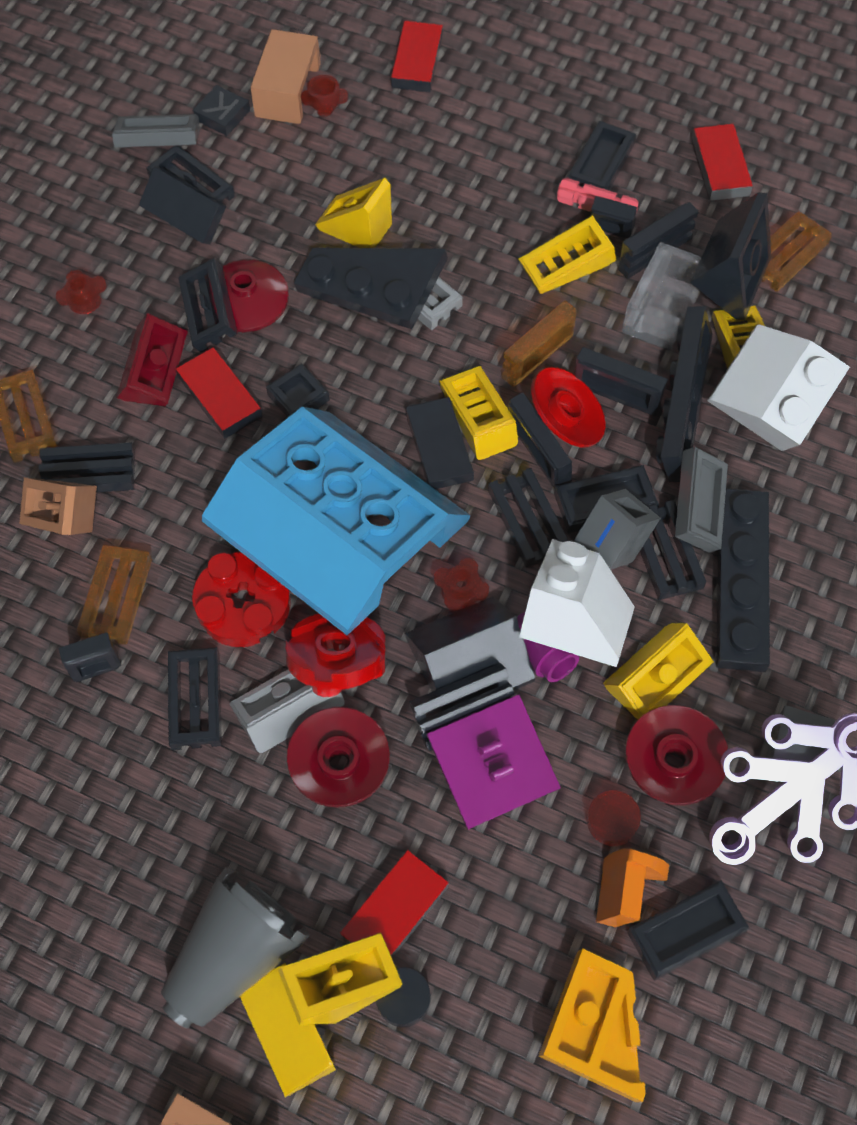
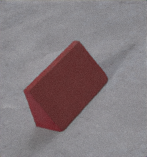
M147 313L136 328L116 398L127 402L166 406L169 402L177 373L176 368H178L188 331Z

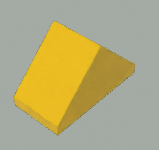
M382 178L337 195L315 226L320 231L358 248H376L392 225L390 183L386 178Z
M381 933L279 969V974L299 1025L336 1024L403 985Z

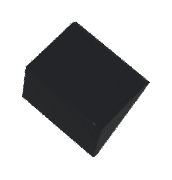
M756 193L718 219L690 281L692 285L737 320L745 321L772 257L767 193Z
M493 596L405 633V638L432 692L499 663H502L507 668L509 674L507 679L512 685L513 690L535 682V675L524 640L519 637L521 630L517 617ZM494 683L469 695H466L443 706H440L439 708L441 711L446 710L452 707L454 703H457L466 698H474L478 695L495 689L498 687L497 683Z

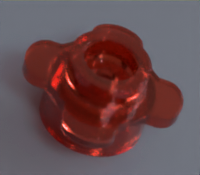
M330 75L313 77L307 85L308 90L301 93L302 104L312 106L320 116H330L336 106L348 101L347 90L340 89L337 79Z
M80 270L69 272L66 275L67 282L65 286L56 293L57 302L62 306L68 305L73 312L78 314H88L95 311L102 302L101 292H104L107 288L105 279L101 276L89 277Z
M465 558L457 566L449 569L442 567L434 573V583L442 588L444 604L447 608L459 610L475 604L477 600L482 601L487 598L489 585L481 580L477 572L479 566L475 560ZM464 581L466 585L464 587L457 586V582Z

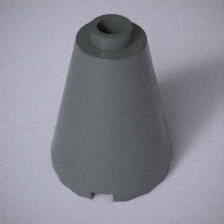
M227 866L217 876L161 990L162 996L167 1001L163 1006V1010L172 1020L184 1028H189L192 1023L202 1027L205 1026L301 947L310 936L305 927L297 930L295 933L290 927L296 918L251 880L245 888L237 882L234 883L233 879L239 872Z

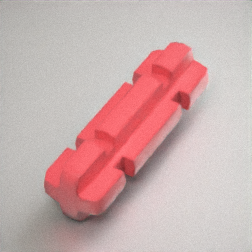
M563 178L558 187L557 200L560 203L570 206L578 203V208L591 212L595 196L636 206L638 211L639 201L626 195L618 198L616 197V192L586 183L582 187L579 186V181L570 178Z

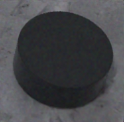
M396 968L403 985L377 1000L376 1004L379 1013L388 1023L397 1027H410L419 1023L427 1014L431 1002L430 988L426 979L416 970Z

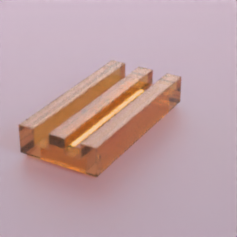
M800 211L795 213L770 237L772 253L800 226L805 228L768 264L762 282L764 283L767 279L771 281L770 288L776 292L828 245L832 236L831 232ZM814 235L817 236L781 271H777V269L780 268L793 254H795L809 239H811Z
M564 300L504 352L503 358L506 361L503 362V369L505 371L502 373V378L512 387L517 386L573 337L576 308Z
M33 369L0 379V422L13 462L22 461V455L30 453L32 457L38 456L40 448L58 447ZM25 383L28 384L43 435L35 437L20 385ZM11 388L26 439L19 443L3 390Z
M103 545L77 627V632L81 638H90V636L107 632L110 638L115 639L118 644H128L152 561L149 552ZM114 558L120 559L101 624H95ZM132 561H135L136 563L133 569V573L125 596L117 627H114L113 625L126 585V581L129 575Z

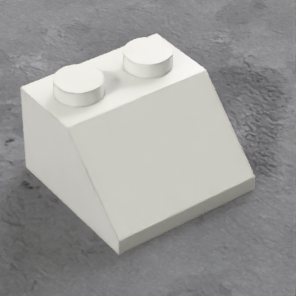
M758 324L754 327L707 401L779 450L784 451L802 443L850 367L810 340Z
M552 539L531 588L519 637L617 667L635 606L600 553L588 550L576 542H560Z

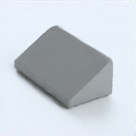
M288 669L231 701L229 704L255 749L259 753H263L291 737L297 727L312 714L328 708L342 707L344 699L341 692L333 697L316 695L312 690V686L297 680Z

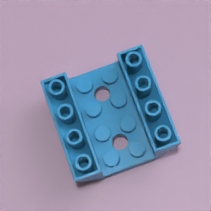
M307 407L298 409L236 459L202 514L203 523L346 635L379 606L383 584L429 541L439 548L443 546L470 518L467 512L336 416L327 411ZM296 461H312L317 467L313 470H301L294 466L293 463ZM370 515H384L391 523L386 526H376L371 524L367 517Z

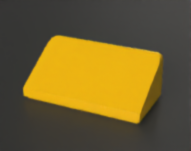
M671 623L665 626L603 684L609 693L638 720L655 708L667 706L714 661L687 623Z
M286 963L270 971L242 994L240 998L282 1092L287 1097L336 1069L315 1024L299 1025L279 974V969L286 966Z

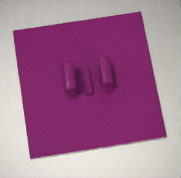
M516 695L426 734L467 830L561 788L520 695Z

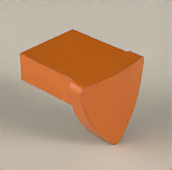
M628 848L617 850L606 856L603 862L596 922L611 927H618L639 921L645 879L667 881L669 864L658 857Z

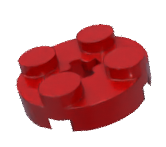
M219 553L209 560L207 568L199 575L194 585L192 602L200 624L215 641L231 647H249L260 643V638L267 636L272 631L275 634L284 625L290 612L291 596L289 589L243 553ZM241 590H247L249 595L255 597L253 602L245 601L242 608H236L234 600L231 599L234 593H238Z
M318 613L298 622L291 630V640L289 642L286 641V663L290 673L300 682L312 686L313 692L321 697L336 696L344 689L365 684L372 679L381 677L385 672V634L382 628L368 617L346 635Z

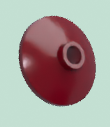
M238 260L222 266L237 332L257 331L268 327L280 318L287 307L289 291L284 276L275 267L258 260Z
M667 705L655 708L638 719L629 733L625 757L630 775L647 795L666 804L690 805L705 800L722 784L726 774L721 768V758L728 750V745L719 727L705 714L686 706ZM668 754L680 756L683 766L678 768L671 767L666 762L665 756Z
M346 707L328 708L309 716L293 733L287 750V766L294 785L306 798L328 807H347L360 803L370 797L384 781L390 763L389 745L381 727L365 713ZM336 756H345L349 763L344 769L337 770L330 765L332 759Z

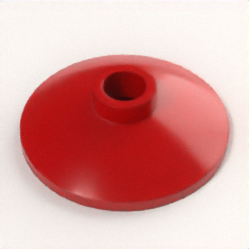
M557 367L545 368L534 377L531 384L534 406L540 418L556 436L573 446L582 448L591 447L602 439L606 428L605 416L596 396L583 381L576 378L574 374Z

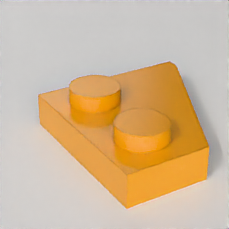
M585 949L577 951L538 1056L634 1102H643L646 1092L645 1082L640 1083L637 1046H641L638 1021L633 1014V1004L636 1000L633 972Z

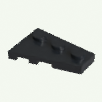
M312 248L294 285L299 293L412 330L448 256L446 248Z

